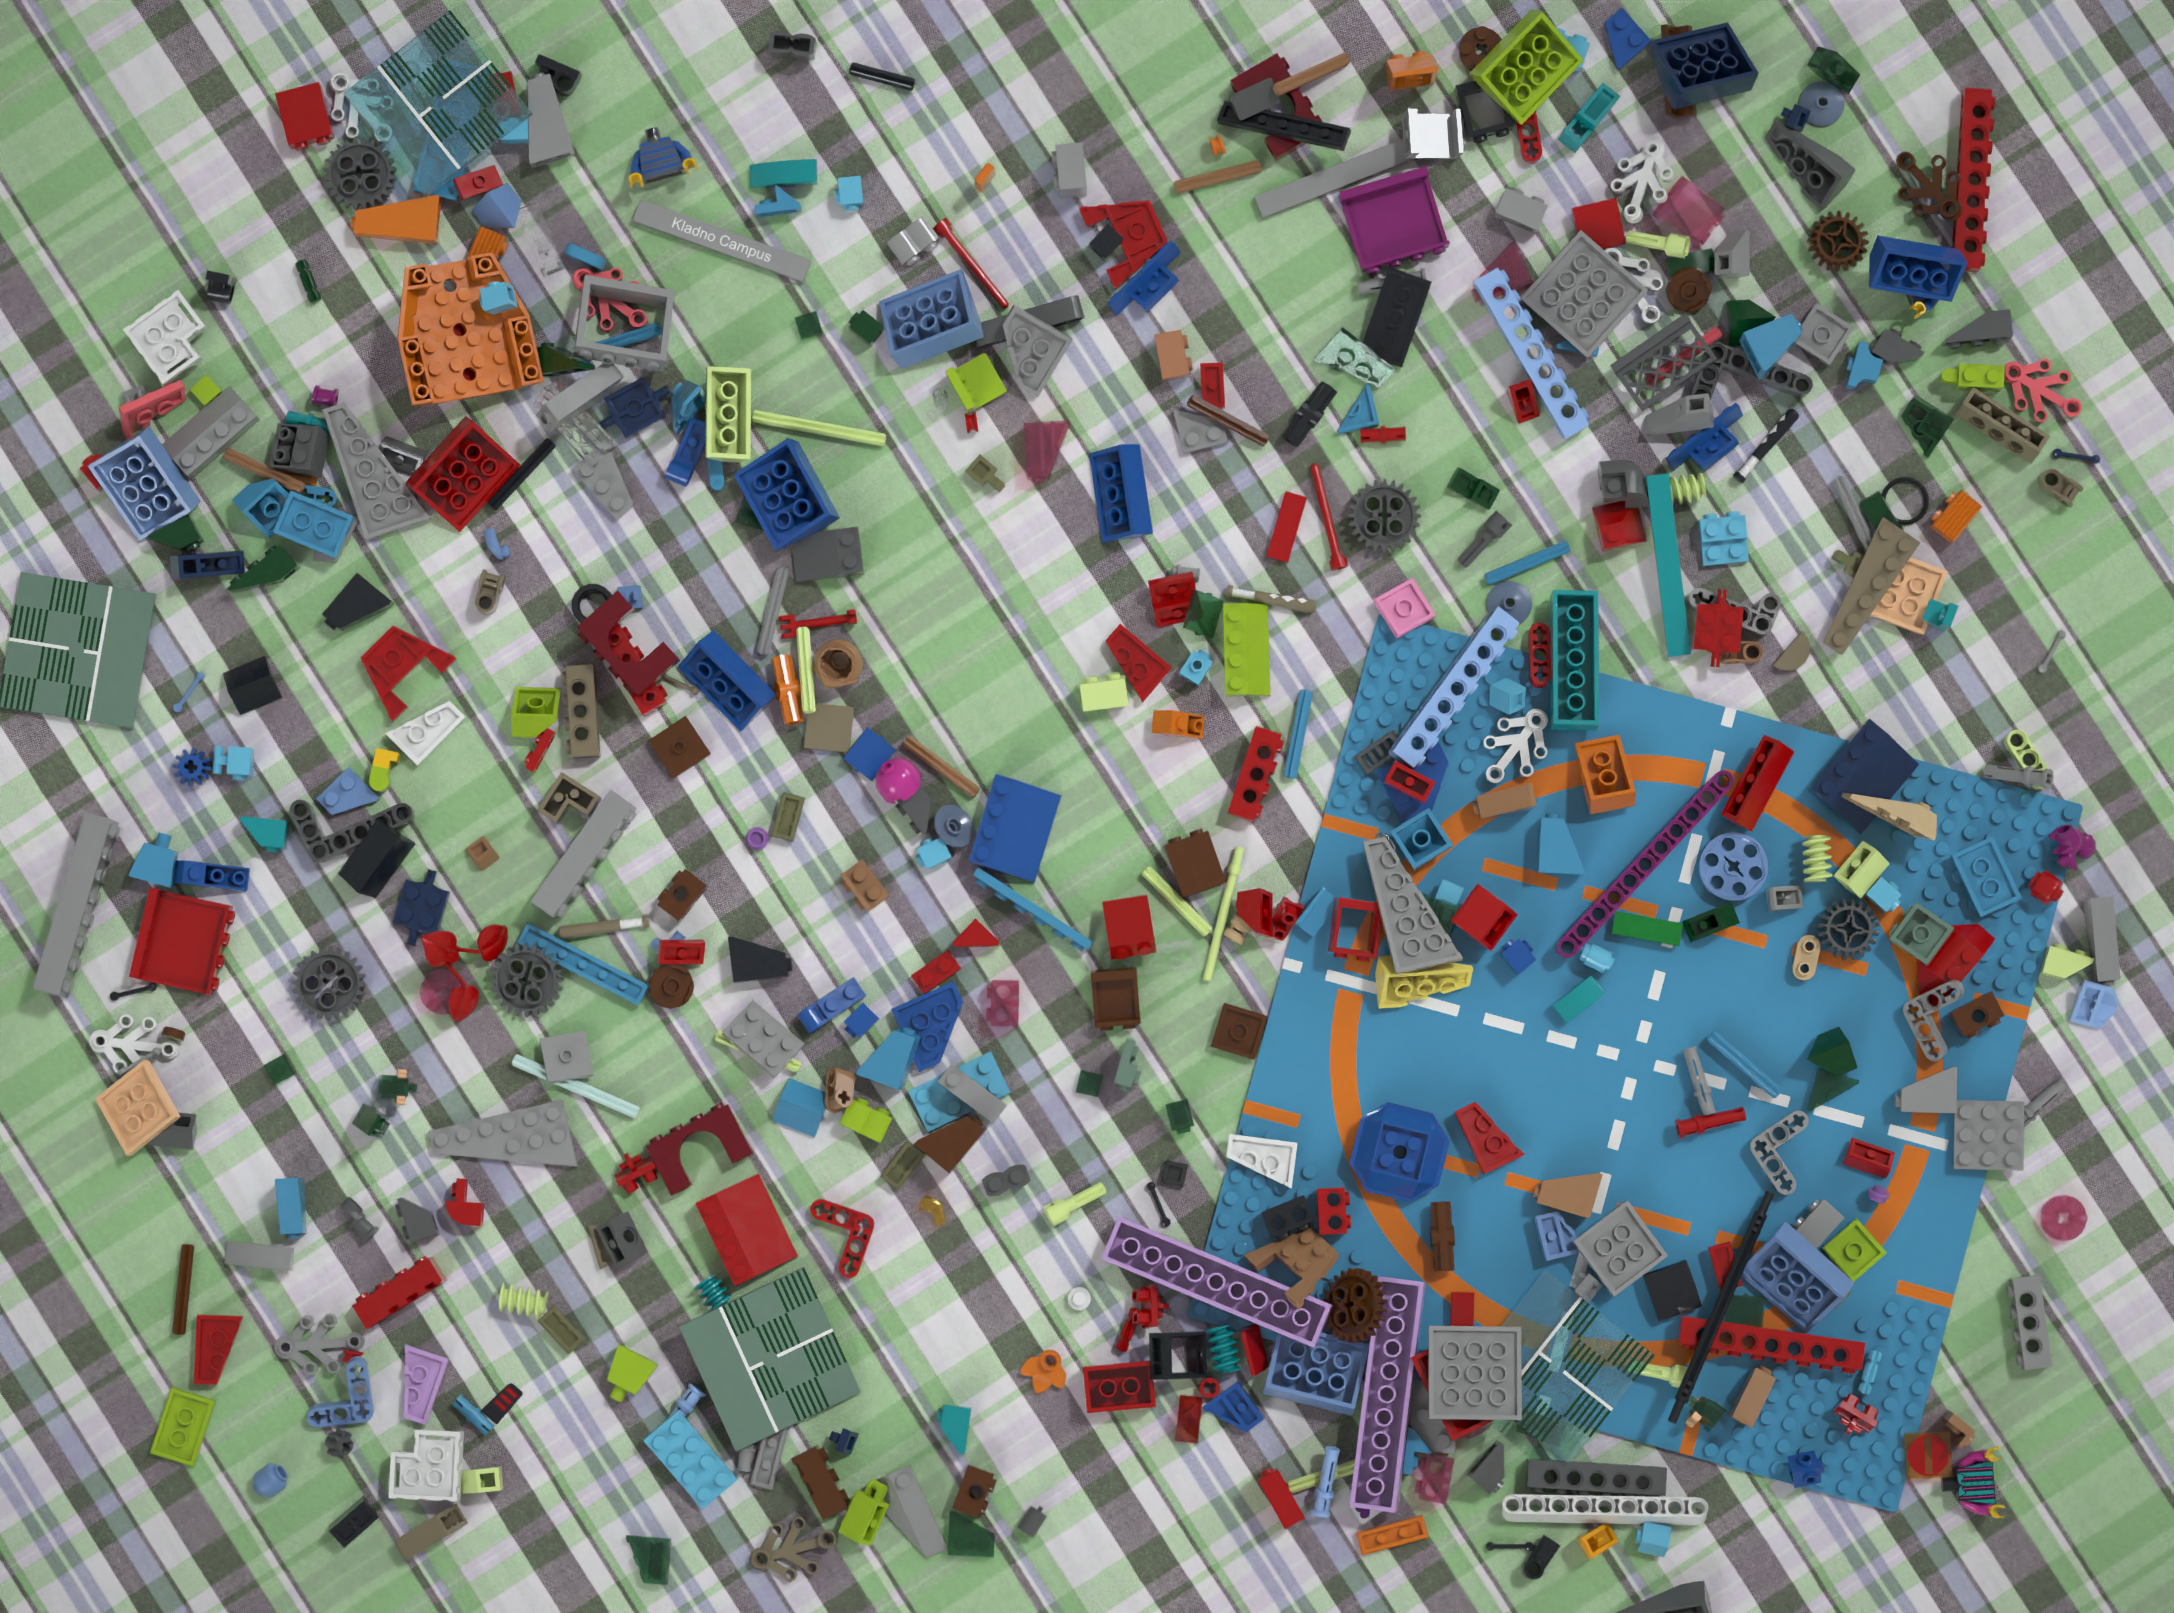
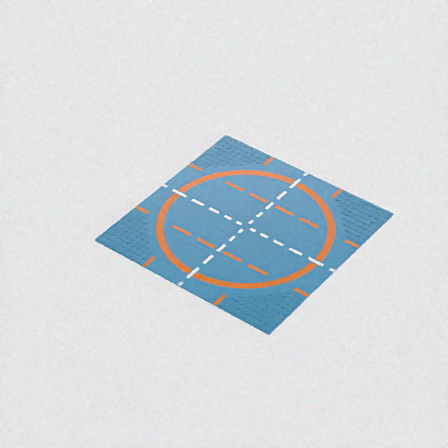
M1379 614L1300 903L1304 905V910L1300 916L1323 886L1335 897L1377 903L1362 843L1363 841L1386 837L1399 857L1401 864L1407 873L1410 874L1417 889L1420 890L1430 907L1442 880L1445 879L1464 887L1452 917L1477 883L1507 904L1518 915L1492 951L1473 941L1450 921L1445 932L1446 934L1448 933L1453 945L1463 957L1462 960L1451 963L1471 965L1473 967L1470 986L1445 994L1437 992L1428 995L1429 999L1422 1001L1421 998L1408 1001V1005L1403 1007L1381 1009L1378 1008L1375 971L1378 956L1390 955L1382 923L1377 958H1370L1369 962L1358 961L1355 955L1347 954V959L1333 957L1334 952H1327L1333 912L1313 938L1297 925H1293L1236 1134L1297 1143L1292 1189L1229 1159L1204 1252L1288 1287H1293L1301 1280L1278 1259L1272 1261L1259 1272L1245 1260L1244 1255L1246 1253L1278 1241L1276 1237L1271 1238L1261 1212L1304 1195L1314 1218V1221L1310 1222L1311 1228L1319 1234L1316 1189L1345 1187V1192H1349L1350 1205L1346 1206V1215L1351 1216V1229H1347L1345 1234L1320 1235L1338 1252L1339 1259L1323 1279H1319L1314 1286V1292L1310 1296L1319 1300L1327 1299L1328 1295L1324 1291L1331 1290L1328 1283H1335L1334 1276H1341V1271H1348V1268H1361L1371 1271V1275L1426 1282L1417 1352L1419 1354L1428 1349V1326H1450L1451 1292H1474V1326L1521 1327L1523 1370L1580 1297L1571 1286L1572 1282L1580 1285L1583 1281L1578 1274L1583 1273L1587 1276L1589 1273L1602 1284L1581 1253L1544 1261L1534 1216L1558 1211L1564 1218L1565 1223L1574 1230L1575 1235L1578 1237L1624 1201L1628 1200L1668 1255V1257L1648 1272L1686 1260L1702 1307L1658 1321L1643 1276L1615 1297H1612L1603 1285L1589 1302L1590 1305L1573 1327L1567 1330L1587 1304L1586 1301L1583 1302L1568 1323L1558 1329L1541 1351L1552 1361L1549 1368L1531 1391L1528 1388L1549 1362L1547 1360L1544 1362L1525 1387L1523 1384L1544 1359L1541 1356L1522 1380V1410L1525 1409L1535 1396L1533 1392L1551 1371L1552 1374L1536 1393L1538 1397L1527 1411L1530 1412L1541 1398L1543 1401L1533 1413L1537 1414L1545 1402L1548 1405L1540 1415H1544L1550 1406L1553 1409L1547 1417H1551L1555 1410L1558 1412L1554 1416L1555 1419L1560 1414L1563 1416L1584 1389L1563 1374L1569 1361L1585 1343L1586 1346L1566 1372L1569 1373L1590 1347L1591 1350L1571 1374L1574 1377L1595 1351L1596 1354L1576 1378L1579 1381L1595 1359L1601 1355V1358L1581 1382L1584 1385L1600 1363L1606 1359V1362L1586 1386L1613 1408L1598 1427V1431L1793 1484L1789 1473L1787 1456L1814 1450L1817 1459L1822 1460L1824 1472L1821 1473V1483L1803 1486L1804 1488L1896 1512L1910 1465L1908 1449L1917 1438L1987 1170L1953 1169L1954 1114L1898 1112V1107L1894 1105L1895 1093H1898V1089L1950 1067H1957V1100L2006 1101L2058 904L2055 901L2048 905L2043 904L2030 895L2031 888L2028 885L2037 872L2042 873L2043 871L2050 872L2062 880V883L2064 882L2067 869L2058 866L2057 859L2059 853L2053 854L2052 852L2059 844L2057 840L2049 839L2048 835L2057 827L2070 824L2078 829L2083 810L2082 805L1914 759L1919 763L1918 767L1890 800L1918 804L1920 801L1931 807L1930 811L1937 814L1935 840L1916 838L1877 816L1860 834L1808 791L1849 742L1848 740L1600 672L1599 726L1597 730H1550V681L1544 688L1532 686L1529 681V653L1503 646L1505 650L1498 659L1494 658L1490 663L1492 666L1491 670L1485 677L1481 676L1476 682L1479 684L1472 695L1468 694L1463 700L1465 702L1464 707L1460 712H1455L1452 715L1450 726L1445 731L1441 730L1437 736L1439 738L1438 742L1448 760V765L1432 813L1452 842L1453 847L1414 870L1403 857L1390 831L1400 826L1402 822L1377 774V771L1393 764L1397 760L1391 758L1367 775L1355 758V755L1393 729L1400 736L1471 637L1423 624L1396 639L1382 615ZM1479 647L1477 651L1478 656L1484 659L1486 651L1484 648ZM1533 654L1534 658L1539 661L1545 659V657ZM1466 665L1464 672L1468 677H1471L1473 670L1469 665ZM1538 667L1537 676H1534L1538 677L1539 681H1543L1544 678L1541 675L1542 667ZM1504 678H1508L1526 687L1525 708L1510 715L1489 704L1490 685ZM1453 683L1451 686L1453 694L1458 695L1460 691L1456 683ZM1442 701L1438 703V710L1441 713L1446 711V704ZM1532 709L1544 711L1548 718L1547 725L1542 730L1544 746L1547 748V756L1543 759L1534 757L1533 751L1536 745L1534 734L1532 733L1527 741L1530 763L1534 769L1533 774L1530 777L1521 776L1519 772L1521 759L1520 752L1518 751L1504 769V778L1499 783H1490L1485 776L1486 770L1491 765H1496L1512 744L1496 746L1494 749L1488 750L1483 745L1485 737L1489 735L1499 737L1520 734L1526 726L1510 727L1508 731L1502 732L1497 728L1498 720L1503 717L1508 719L1525 717ZM1534 716L1532 718L1533 724H1539L1540 718ZM1427 719L1424 725L1426 730L1431 732L1433 723ZM1502 720L1500 727L1503 729L1507 728L1508 722ZM1620 735L1636 791L1635 806L1590 815L1583 790L1575 743ZM1763 735H1766L1784 743L1794 751V754L1751 832L1734 825L1723 817L1721 813ZM1389 737L1387 740H1388V742L1390 743V745L1392 746V745L1394 744V742H1393L1392 739ZM1414 737L1411 745L1417 750L1420 747V742ZM1491 738L1487 739V746H1494V740ZM1383 743L1379 744L1386 756L1389 755ZM1373 748L1372 752L1374 753L1378 761H1380L1382 758L1375 750V748ZM1542 748L1536 750L1538 756L1545 754ZM1366 753L1364 757L1366 758L1370 766H1373V761ZM1524 766L1522 771L1524 774H1530L1531 769L1528 766ZM1496 770L1491 771L1490 776L1493 779L1498 778L1499 773ZM1722 770L1730 772L1734 778L1732 787L1616 911L1682 923L1684 920L1732 902L1740 923L1694 942H1690L1683 925L1680 945L1674 946L1611 934L1614 912L1586 942L1612 952L1611 957L1615 960L1610 971L1605 969L1604 973H1601L1584 965V962L1579 960L1586 943L1571 958H1561L1556 953V944L1713 775ZM1720 775L1717 777V784L1720 787H1727L1728 779ZM1532 783L1537 805L1533 809L1481 820L1479 815H1474L1472 802H1475L1476 796ZM1703 792L1701 800L1705 804H1711L1713 797L1709 792ZM1691 808L1686 810L1685 815L1687 819L1691 821L1696 820L1697 812ZM1545 814H1559V818L1565 819L1585 870L1583 876L1537 874L1539 820L1541 817L1545 818ZM1672 825L1670 834L1673 837H1680L1682 833L1681 828L1677 825ZM1729 832L1743 833L1755 839L1764 849L1768 860V873L1762 887L1751 897L1740 901H1727L1714 896L1706 889L1699 875V859L1705 846L1715 837ZM1826 835L1831 837V840L1825 842L1826 845L1831 846V849L1825 851V853L1831 855L1832 858L1825 860V863L1832 865L1831 868L1826 869V872L1833 874V876L1827 878L1826 882L1803 881L1805 878L1810 877V875L1803 873L1804 869L1809 868V866L1803 864V860L1809 857L1802 855V852L1809 848L1802 846V842L1808 840L1802 836ZM1993 836L2022 899L1979 918L1950 855ZM1730 838L1723 839L1722 848L1726 851H1731L1734 848V841ZM1862 841L1877 849L1890 863L1879 877H1882L1887 882L1891 880L1900 888L1898 892L1901 894V897L1898 900L1901 903L1893 912L1888 910L1886 913H1883L1864 895L1860 899L1846 890L1834 877L1835 873ZM1656 842L1654 849L1658 854H1664L1666 846L1662 842ZM1749 844L1744 847L1745 856L1751 858L1756 855L1755 846ZM1710 853L1706 855L1705 863L1713 867L1718 863V858ZM1645 858L1640 859L1639 867L1644 871L1649 870L1651 866L1649 860ZM1728 861L1730 866L1728 870L1730 872L1736 871L1743 877L1737 868L1739 863L1737 861L1734 863ZM1752 867L1749 870V876L1753 880H1758L1762 876L1760 868ZM1625 875L1623 883L1627 887H1633L1635 879L1631 875ZM1713 876L1710 884L1713 888L1720 889L1723 886V880L1720 876ZM1737 882L1733 885L1732 891L1735 895H1743L1745 886ZM1801 885L1803 908L1768 912L1765 889L1769 887ZM1613 891L1609 892L1608 901L1612 904H1617L1619 902V895ZM1841 899H1845L1847 905H1849L1850 899H1855V907L1862 901V910L1868 906L1871 908L1867 915L1876 914V918L1872 919L1871 923L1877 922L1879 926L1872 928V931H1878L1879 936H1871L1877 943L1875 945L1868 943L1872 949L1870 952L1862 949L1864 957H1859L1857 952H1855V960H1851L1849 954L1846 960H1842L1841 952L1834 958L1833 953L1835 949L1828 953L1825 951L1829 946L1826 943L1821 945L1814 976L1808 980L1795 978L1792 973V964L1797 942L1805 935H1813L1819 942L1825 940V936H1817L1818 932L1824 931V928L1817 927V924L1825 923L1824 920L1820 919V915H1829L1825 911L1826 907L1834 910L1833 902L1836 901L1839 907H1841ZM1916 902L1949 925L1979 924L1995 938L1985 955L1961 981L1964 986L1963 996L1957 1001L1930 1013L1947 1045L1946 1056L1935 1062L1930 1061L1925 1056L1903 1013L1904 1004L1920 995L1918 993L1917 977L1918 959L1905 953L1892 944L1889 939L1891 937L1889 935L1891 929L1895 924L1900 925L1904 919L1903 913L1910 905L1914 906ZM1342 907L1337 947L1367 951L1372 912ZM1595 908L1592 911V917L1597 921H1601L1604 913L1601 909ZM1841 911L1836 914L1831 923L1842 924L1847 911ZM1854 912L1856 925L1866 929L1863 919ZM1846 923L1847 926H1843L1839 929L1845 930L1847 932L1846 935L1848 937L1850 936L1849 933H1853L1857 930H1853L1852 928H1850V924ZM1579 925L1576 929L1578 936L1586 937L1588 935V928L1584 925ZM1830 930L1833 940L1842 947L1841 935ZM1854 935L1849 948L1859 946L1865 936ZM1510 939L1514 942L1517 939H1520L1521 942L1526 940L1533 949L1531 954L1537 959L1519 975L1512 970L1500 955L1504 951L1501 947ZM1565 941L1561 944V951L1563 953L1570 954L1573 947L1571 943ZM1807 942L1805 944V948L1808 951H1811L1813 949V944L1811 942ZM1805 964L1801 965V972L1807 973L1808 966ZM1592 975L1605 994L1566 1023L1554 1008L1553 1003ZM1992 991L2005 1015L2000 1018L2001 1023L1992 1028H1988L1987 1025L1980 1028L1981 1033L1968 1039L1967 1035L1960 1037L1948 1013ZM1917 1006L1911 1008L1912 1013L1919 1010ZM1975 1010L1972 1013V1019L1976 1023H1980L1983 1015L1979 1010ZM1922 1016L1921 1018H1918L1916 1022L1918 1023L1919 1021L1924 1019V1017ZM1921 1024V1033L1928 1036L1930 1034L1929 1026ZM1836 1027H1840L1849 1040L1858 1067L1838 1077L1807 1060L1817 1036ZM1714 1031L1717 1032L1782 1089L1781 1093L1776 1098H1772L1707 1041L1708 1036ZM1932 1037L1931 1039L1927 1040L1926 1042L1929 1043V1042L1935 1040V1038ZM1696 1046L1708 1088L1711 1087L1712 1090L1710 1095L1716 1113L1743 1106L1746 1121L1705 1130L1703 1134L1698 1135V1133L1684 1136V1139H1679L1675 1127L1676 1119L1681 1121L1693 1118L1696 1114L1702 1117L1698 1099L1693 1094L1695 1089L1684 1053L1682 1052V1050ZM1939 1047L1932 1049L1933 1053L1940 1051ZM1692 1060L1697 1079H1699L1694 1060ZM1699 1083L1700 1089H1701V1092H1702V1095H1703V1098H1704V1102L1706 1103V1099H1705V1095H1704V1092H1703L1701 1083ZM1387 1102L1433 1113L1450 1140L1439 1186L1412 1202L1366 1192L1349 1164L1360 1118ZM1476 1102L1494 1121L1496 1126L1525 1155L1486 1174H1482L1453 1112ZM1802 1111L1808 1116V1126L1775 1149L1796 1180L1795 1191L1789 1195H1782L1776 1191L1751 1154L1749 1143L1755 1136L1791 1112ZM1794 1115V1121L1790 1124H1787V1121L1783 1122L1788 1127L1790 1134L1794 1132L1790 1129L1794 1125L1802 1126V1116L1797 1117ZM1776 1127L1772 1135L1776 1140H1782L1785 1137V1131L1781 1127ZM1851 1138L1895 1152L1891 1171L1886 1179L1843 1164ZM1758 1140L1755 1142L1756 1147L1754 1150H1760L1764 1155L1760 1157L1761 1161L1767 1156L1773 1155L1771 1150L1769 1153H1766L1763 1149L1766 1145L1765 1142H1759ZM1398 1145L1394 1148L1393 1154L1396 1158L1402 1159L1406 1155V1149ZM1770 1159L1767 1161L1766 1167L1770 1172H1776L1779 1168V1163L1775 1159ZM1782 1170L1780 1174L1773 1176V1179L1779 1178L1782 1182L1780 1188L1789 1191L1791 1181L1783 1179L1781 1175L1786 1173ZM1594 1173L1603 1174L1590 1219L1535 1203L1536 1198L1533 1197L1536 1184L1540 1185L1543 1180ZM1880 1185L1887 1188L1886 1192L1890 1194L1889 1199H1886L1885 1203L1869 1199L1868 1187ZM1765 1191L1773 1193L1774 1196L1766 1212L1767 1218L1750 1257L1785 1221L1792 1226L1799 1217L1804 1219L1809 1213L1807 1208L1815 1200L1825 1199L1845 1217L1817 1248L1835 1265L1821 1248L1857 1218L1887 1253L1854 1281V1285L1850 1289L1851 1293L1835 1309L1833 1308L1809 1332L1805 1333L1742 1276L1743 1286L1736 1288L1722 1322L1865 1342L1862 1370L1856 1369L1855 1374L1841 1372L1842 1367L1833 1366V1370L1819 1369V1364L1810 1363V1367L1798 1366L1795 1360L1787 1359V1364L1773 1362L1774 1357L1764 1356V1360L1750 1359L1751 1354L1742 1353L1741 1357L1727 1355V1350L1719 1349L1718 1354L1708 1353L1687 1404H1684L1676 1424L1670 1423L1667 1420L1676 1400L1674 1398L1678 1388L1671 1387L1670 1381L1639 1375L1635 1381H1632L1636 1374L1632 1373L1630 1377H1627L1629 1374L1628 1369L1624 1374L1622 1373L1642 1346L1645 1348L1635 1361H1639L1644 1353L1649 1350L1650 1352L1643 1359V1363H1646L1649 1357L1654 1354L1655 1356L1648 1364L1670 1368L1675 1366V1364L1689 1366L1695 1350L1682 1349V1344L1677 1343L1680 1316L1708 1320L1720 1293L1707 1247L1730 1241L1734 1256H1736L1755 1210H1758ZM1330 1193L1327 1196V1202L1330 1206H1336L1340 1202V1197L1336 1193ZM1450 1201L1451 1220L1455 1234V1246H1453L1455 1270L1435 1271L1434 1253L1430 1238V1227H1432L1430 1202ZM1300 1207L1295 1208L1292 1216L1296 1221H1302L1305 1218V1211ZM1276 1216L1272 1219L1271 1225L1274 1229L1280 1230L1284 1226V1220ZM1332 1216L1328 1220V1225L1332 1229H1338L1341 1225V1220L1338 1216ZM1297 1228L1289 1231L1290 1235L1299 1232ZM1191 1298L1188 1309V1316L1190 1318L1218 1326L1233 1324L1228 1328L1240 1332L1242 1327L1256 1324L1201 1300ZM1594 1307L1595 1309L1592 1311L1589 1317L1581 1325L1578 1331L1575 1334H1573L1572 1332L1575 1330V1328L1579 1325V1323L1590 1311V1309ZM1599 1311L1600 1313L1597 1315V1317L1593 1320V1322L1586 1329L1583 1335L1580 1338H1578L1577 1336L1580 1334V1332L1584 1329V1327L1595 1315V1313ZM1326 1321L1322 1332L1332 1335L1333 1329H1327L1330 1321ZM1259 1325L1262 1338L1276 1341L1277 1332ZM1704 1328L1697 1331L1696 1337L1698 1340H1700ZM1723 1332L1719 1336V1341L1722 1345H1727L1731 1340L1728 1332ZM1627 1334L1630 1335L1627 1338V1340L1623 1343V1345L1620 1347V1349L1616 1352V1354L1612 1357V1359L1608 1362L1607 1359L1617 1348V1346L1621 1343L1624 1337ZM1369 1335L1368 1341L1362 1340V1342L1370 1344L1371 1336ZM1746 1335L1742 1339V1345L1746 1349L1752 1347L1754 1340L1750 1335ZM1632 1338L1635 1339L1632 1342V1344L1628 1347V1349L1625 1351V1353L1621 1356V1358L1617 1361V1363L1613 1366L1612 1363L1622 1352V1350L1626 1347L1629 1341ZM1772 1338L1765 1342L1767 1351L1772 1352L1776 1348V1342ZM1580 1339L1581 1342H1580V1343L1578 1344V1346L1574 1349V1351H1573V1352L1571 1353V1355L1567 1358V1360H1566L1565 1362H1563V1359L1565 1358V1356H1566V1355L1568 1354V1352L1572 1349V1347L1575 1345V1343ZM1637 1342H1639L1640 1344L1633 1351V1353L1626 1360V1362L1622 1365V1367L1618 1370L1617 1367L1627 1356V1354L1631 1351L1634 1345ZM1791 1342L1788 1345V1352L1791 1355L1798 1353L1799 1345L1796 1342ZM1818 1345L1813 1346L1810 1351L1811 1356L1819 1358L1822 1354L1821 1347ZM1839 1348L1834 1351L1833 1357L1837 1362H1840L1844 1359L1845 1353ZM1875 1350L1882 1353L1880 1362L1877 1363L1878 1369L1874 1382L1871 1383V1392L1869 1395L1858 1392L1859 1383H1862L1861 1376L1865 1363L1869 1360L1867 1359L1869 1351ZM1367 1354L1365 1366H1367L1368 1354ZM1762 1365L1773 1372L1771 1376L1776 1378L1753 1428H1750L1729 1417L1727 1414L1752 1368L1756 1367L1759 1369ZM1415 1368L1414 1380H1421ZM1585 1392L1569 1414L1560 1420L1574 1423L1594 1397L1590 1396L1574 1418L1568 1421L1589 1394ZM1852 1394L1859 1399L1856 1409L1863 1412L1867 1405L1878 1409L1876 1417L1878 1423L1870 1433L1864 1430L1860 1434L1853 1430L1849 1435L1844 1433L1846 1426L1840 1423L1842 1417L1833 1411L1847 1395ZM1598 1400L1593 1402L1576 1425H1581L1599 1402ZM1603 1404L1598 1406L1583 1427H1587L1604 1406ZM1605 1408L1600 1416L1590 1427L1591 1429L1595 1428V1426L1599 1423L1602 1417L1609 1410L1608 1408ZM1696 1411L1702 1418L1691 1428L1685 1422Z

